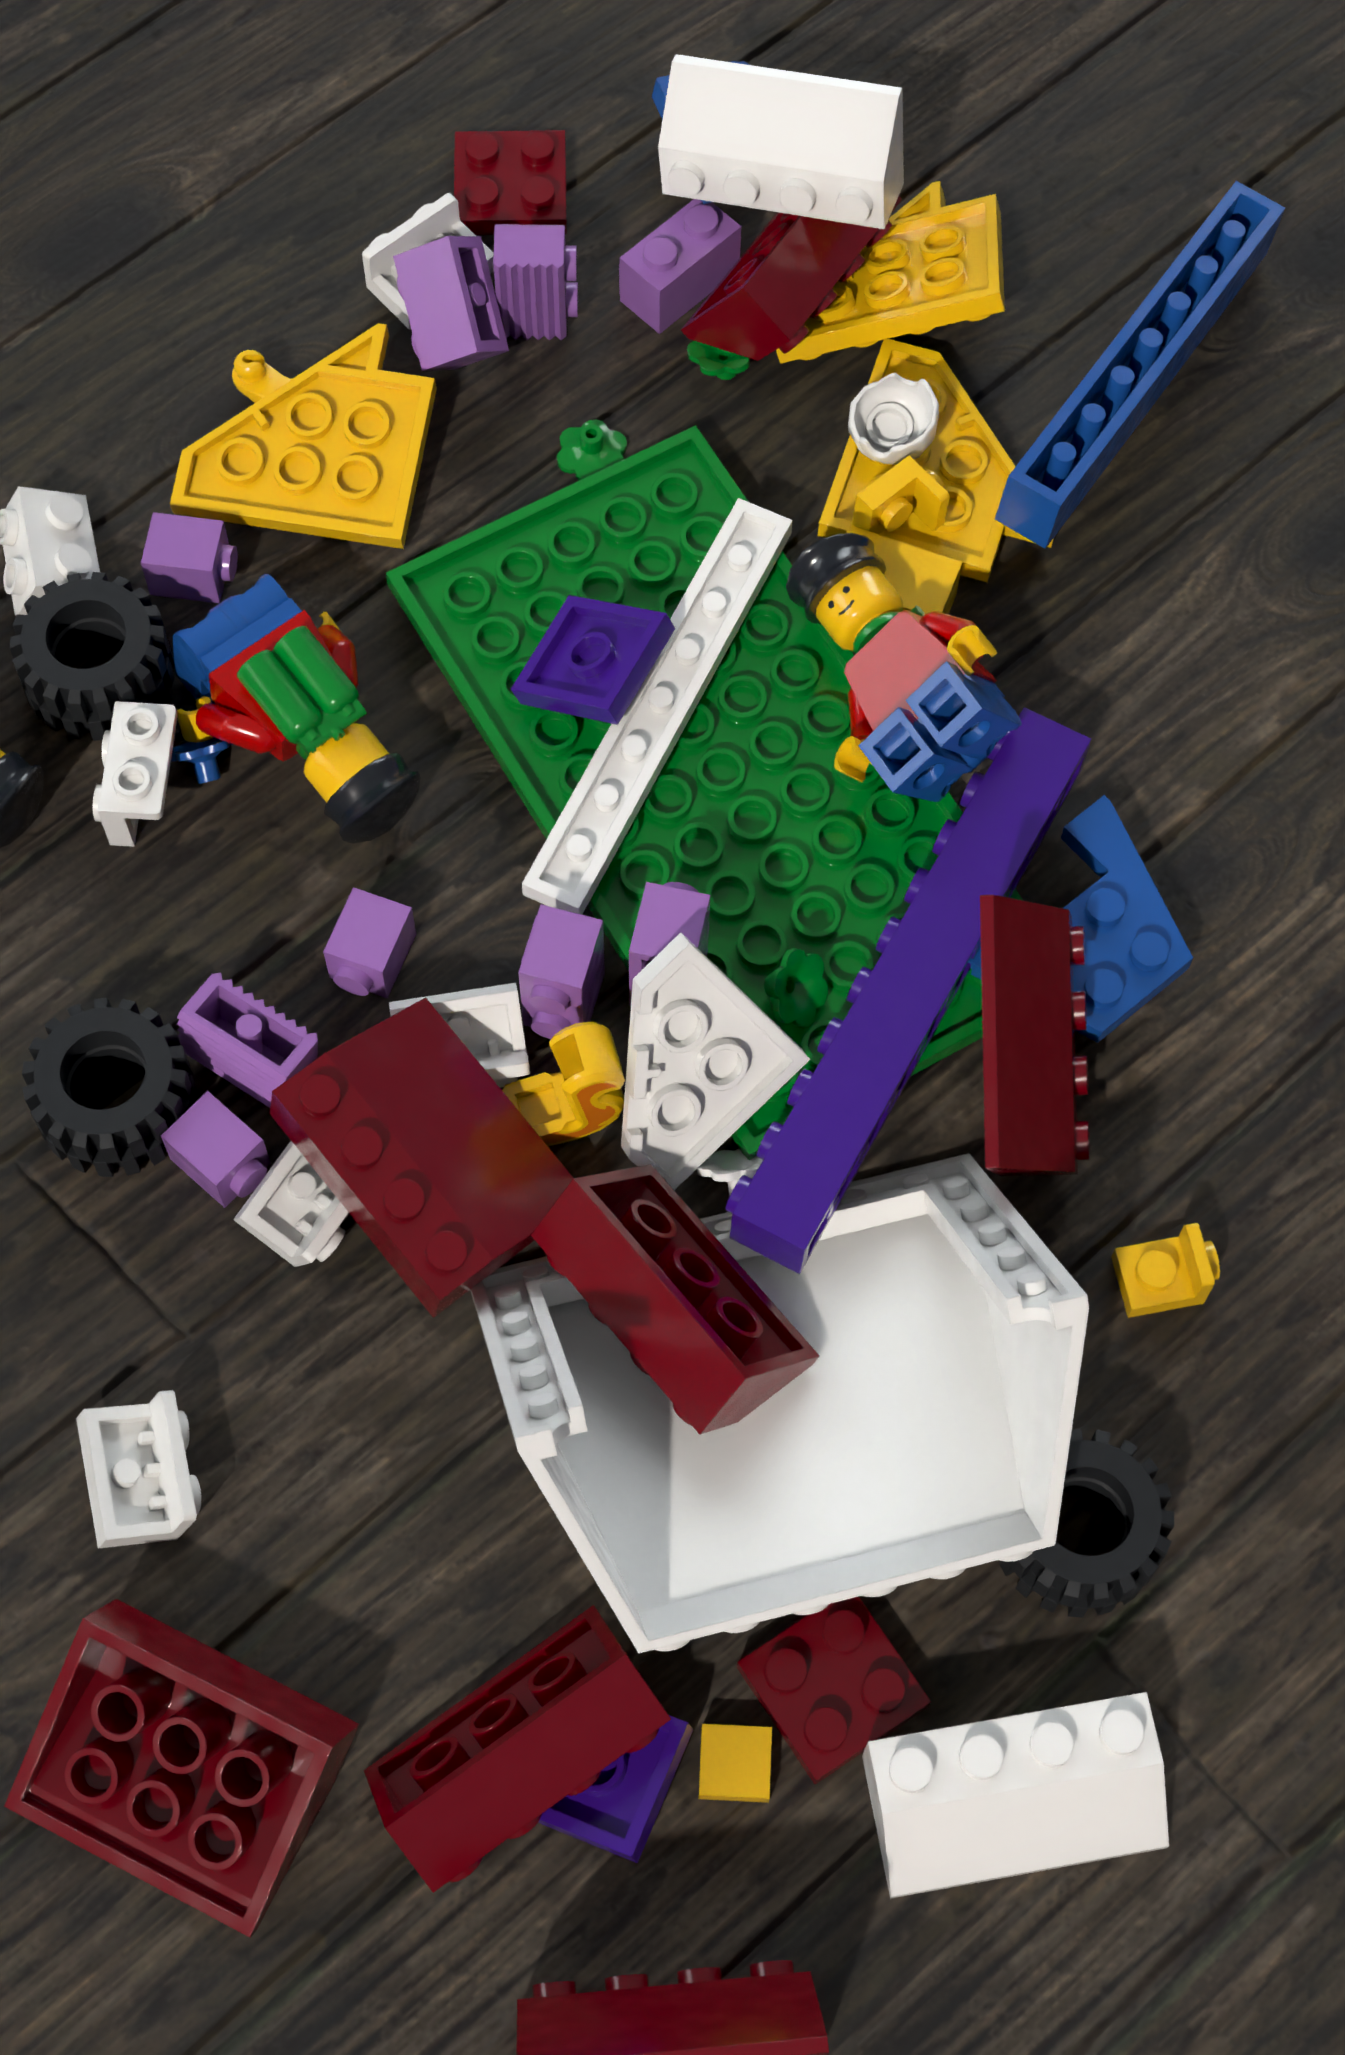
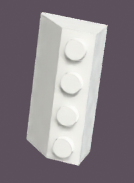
M676 54L671 65L658 144L662 193L885 229L904 184L902 88Z
M1147 1692L868 1741L862 1755L890 1899L1169 1847L1164 1762Z

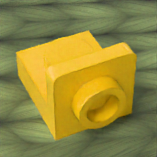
M909 455L856 495L852 526L880 534L885 529L888 532H892L899 528L908 519L910 514L914 512L931 530L936 531L945 522L950 496L941 478L932 470H924Z
M1198 1223L1184 1225L1178 1237L1115 1248L1111 1256L1128 1318L1204 1304L1215 1284V1280H1218L1220 1277V1265L1215 1246L1212 1241H1203Z

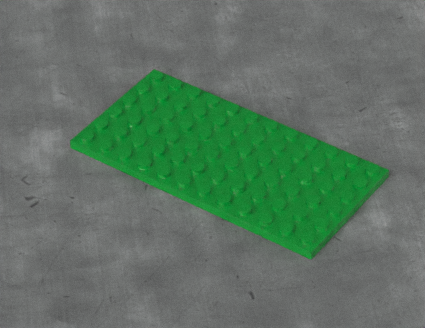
M696 425L386 572L389 589L546 840L611 723L522 705L511 691V688L569 595L664 612L671 619L737 499L740 498L748 502ZM783 551L775 562L587 905L595 918L603 920L605 935L629 971V948L646 882L660 885L667 882L685 883L697 889L699 893L710 895L709 937L706 957L810 1058L791 1079L731 1135L740 1151L748 1160L756 1157L761 1141L774 1121L784 1125L794 1108L787 1104V1100L798 1076L803 1069L814 1073L823 1057V1054L817 1052V1048L828 1024L833 1017L844 1021L853 1003L847 1001V996L857 974L863 966L871 970L874 969L882 953L876 951V946L887 922L892 916L902 920L910 906L909 903L904 901L913 877L920 867L931 870L938 855L932 853V850L943 825L948 819L958 823L963 814L949 792L940 802L893 793L870 763L867 767L866 779L863 783L835 770L834 760L836 753L843 741L851 736L848 693L851 686L844 674L846 663L854 654L851 650H843L835 643L822 624L811 623L807 620L804 608L790 600L786 584L792 564ZM1015 889L1011 898L1023 900ZM792 948L801 949L805 954L816 953L822 957L824 962L822 978L828 985V997L823 1006L816 1008L815 1019L808 1027H798L793 1023H782L776 1020L773 1014L774 998L769 997L764 989V982L768 974L780 967L784 953ZM970 969L912 1075L983 1038L982 980L971 975L972 969Z

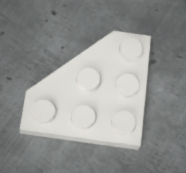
M679 933L633 978L621 1148L637 1166L652 1164L674 1190L810 1060L806 1053L682 933Z

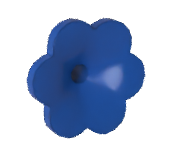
M215 737L204 742L184 743L173 747L171 762L185 761L192 763L199 784L221 778L216 760L217 755L233 744Z

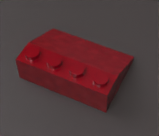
M980 895L985 1168L999 1176L1078 1175V1160H1090L1089 1121H1077L1076 1095H1088L1087 1056H1075V1030H1087L1086 991H1074L1073 965H1085L1084 926L1072 927V916L1068 909L998 895Z
M426 997L325 1052L272 1091L270 1115L433 1318L534 1241L531 1234L573 1179L568 1170Z
M115 1599L82 1618L4 1807L251 1938L258 1929L325 1802L359 1723Z
M792 1960L754 1963L749 1965L751 1977L723 1980L720 1967L686 1969L677 1972L678 1984L650 1987L648 1974L613 1976L605 1978V1991L576 1993L575 1981L546 1982L532 1985L533 1998L517 1999L516 2055H828L829 2047L811 1971L794 1973Z

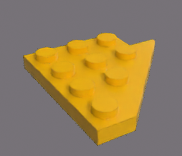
M933 182L889 218L892 227L878 242L869 248L866 246L860 253L865 258V261L849 278L841 283L837 281L833 286V289L837 292L833 302L814 318L810 316L804 324L809 328V332L801 342L785 354L779 348L776 349L780 364L798 359L812 360L824 353L854 346L860 348L868 347L880 340L906 334H923L936 327L966 320L979 321L989 317L991 314L1004 312L1001 212L996 194L945 206L941 182Z
M376 324L183 449L170 500L173 513L404 549L437 390L435 378L382 370L389 332L387 324Z
M884 339L868 384L878 382L891 373H897L905 379L917 382L923 378L930 384L939 402L936 435L932 443L919 458L914 460L924 470H932L941 478L950 498L945 522L936 531L931 530L912 512L899 528L892 532H888L885 529L880 535L962 561L960 575L988 583L1003 535L1034 543L995 520L1008 476L1016 466L940 352L892 339ZM851 435L846 444L819 521L818 536L826 538L835 534L846 533L849 525H852L856 495L895 466L871 460L863 455L857 448ZM1054 538L1047 547H1052Z

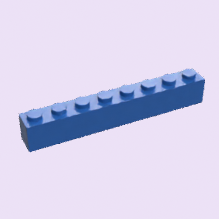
M1235 181L1009 474L995 520L1046 549L1267 255L1285 207Z

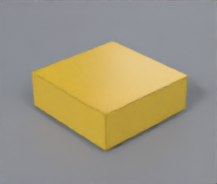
M702 1724L698 1799L769 1803L772 1727Z

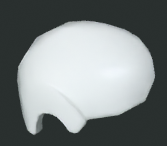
M891 373L878 382L864 386L850 404L848 431L859 451L871 460L883 464L897 465L909 455L916 459L919 458L935 438L939 418V402L930 384L922 378L918 382L911 381L897 373Z

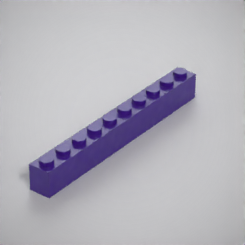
M1024 707L1019 715L1022 725L1017 730L1009 731L1002 739L996 742L994 749L987 757L993 762L986 774L975 771L960 801V805L966 808L958 823L951 819L945 822L932 850V853L938 855L930 871L920 867L908 887L904 901L909 903L910 906L904 917L900 920L892 916L882 931L876 946V951L882 953L874 969L871 970L863 966L857 974L847 996V1001L853 1003L844 1021L833 1017L828 1024L817 1048V1052L823 1054L814 1073L803 1069L798 1076L787 1100V1104L794 1107L784 1125L774 1121L764 1135L756 1155L763 1159L756 1174L753 1179L742 1175L735 1185L725 1208L726 1211L732 1213L730 1239L798 1274L802 1272L971 969V964L968 961L970 958H975L981 947L980 895H998L1011 898L1081 773L1091 738Z

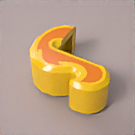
M582 1022L563 1028L549 1041L561 1072L553 1074L544 1072L505 1084L502 1089L547 1146L573 1141L598 1132L617 1120L624 1108V1094L621 1087L625 1082V1077L609 1028L597 1022Z

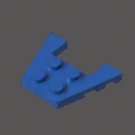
M1105 795L1066 824L1061 835V839L1100 877L1097 882L1063 908L1070 911L1072 927L1084 926L1085 965H1073L1074 991H1086L1087 1030L1075 1031L1097 1043L1187 971L1193 960L1189 948L1113 804ZM980 947L975 958H970L968 963L971 964V975L982 980Z

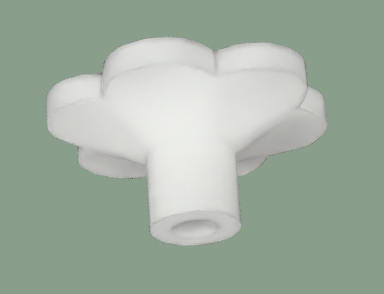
M740 1149L735 1151H717L697 1167V1174L702 1177H712L714 1181L727 1182L730 1197L742 1175L753 1179L763 1159L756 1156L748 1160Z

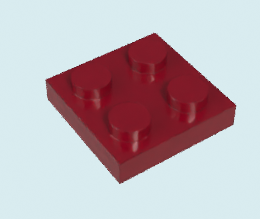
M565 130L455 131L454 197L458 200L460 221L475 235H494L495 224L565 225V234H567Z
M859 1596L831 1603L822 1611L807 1615L737 1662V1669L815 1785L863 1753L868 1741L883 1739L923 1712L931 1704V1700Z

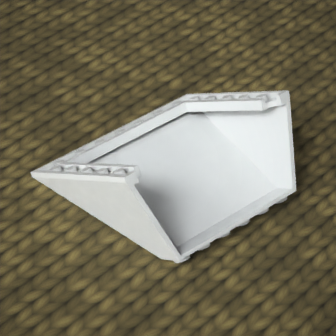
M969 1153L851 1182L800 1274L730 1239L732 1213L726 1212L700 1219L820 1355L811 1367L738 1423L701 1435L693 1426L684 1422L676 1414L672 1401L649 1375L637 1368L627 1348L608 1326L593 1316L589 1310L588 1302L565 1276L558 1273L550 1265L547 1256L498 1268L470 1290L517 1450L638 1653L650 1650H676L685 1646L692 1639L723 1631L728 1633L745 1632L754 1628L762 1621L792 1613L797 1615L814 1614L822 1611L831 1603L858 1596H883L891 1593L900 1585L927 1578H952L964 1572L966 1568L996 1560L1018 1561L1030 1556L1035 1550L1056 1544L1089 1313L1088 1297Z

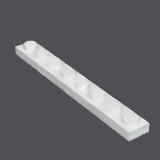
M740 498L737 499L670 619L675 627L673 634L619 724H611L522 882V893L524 896L546 906L583 914L792 533L793 520Z

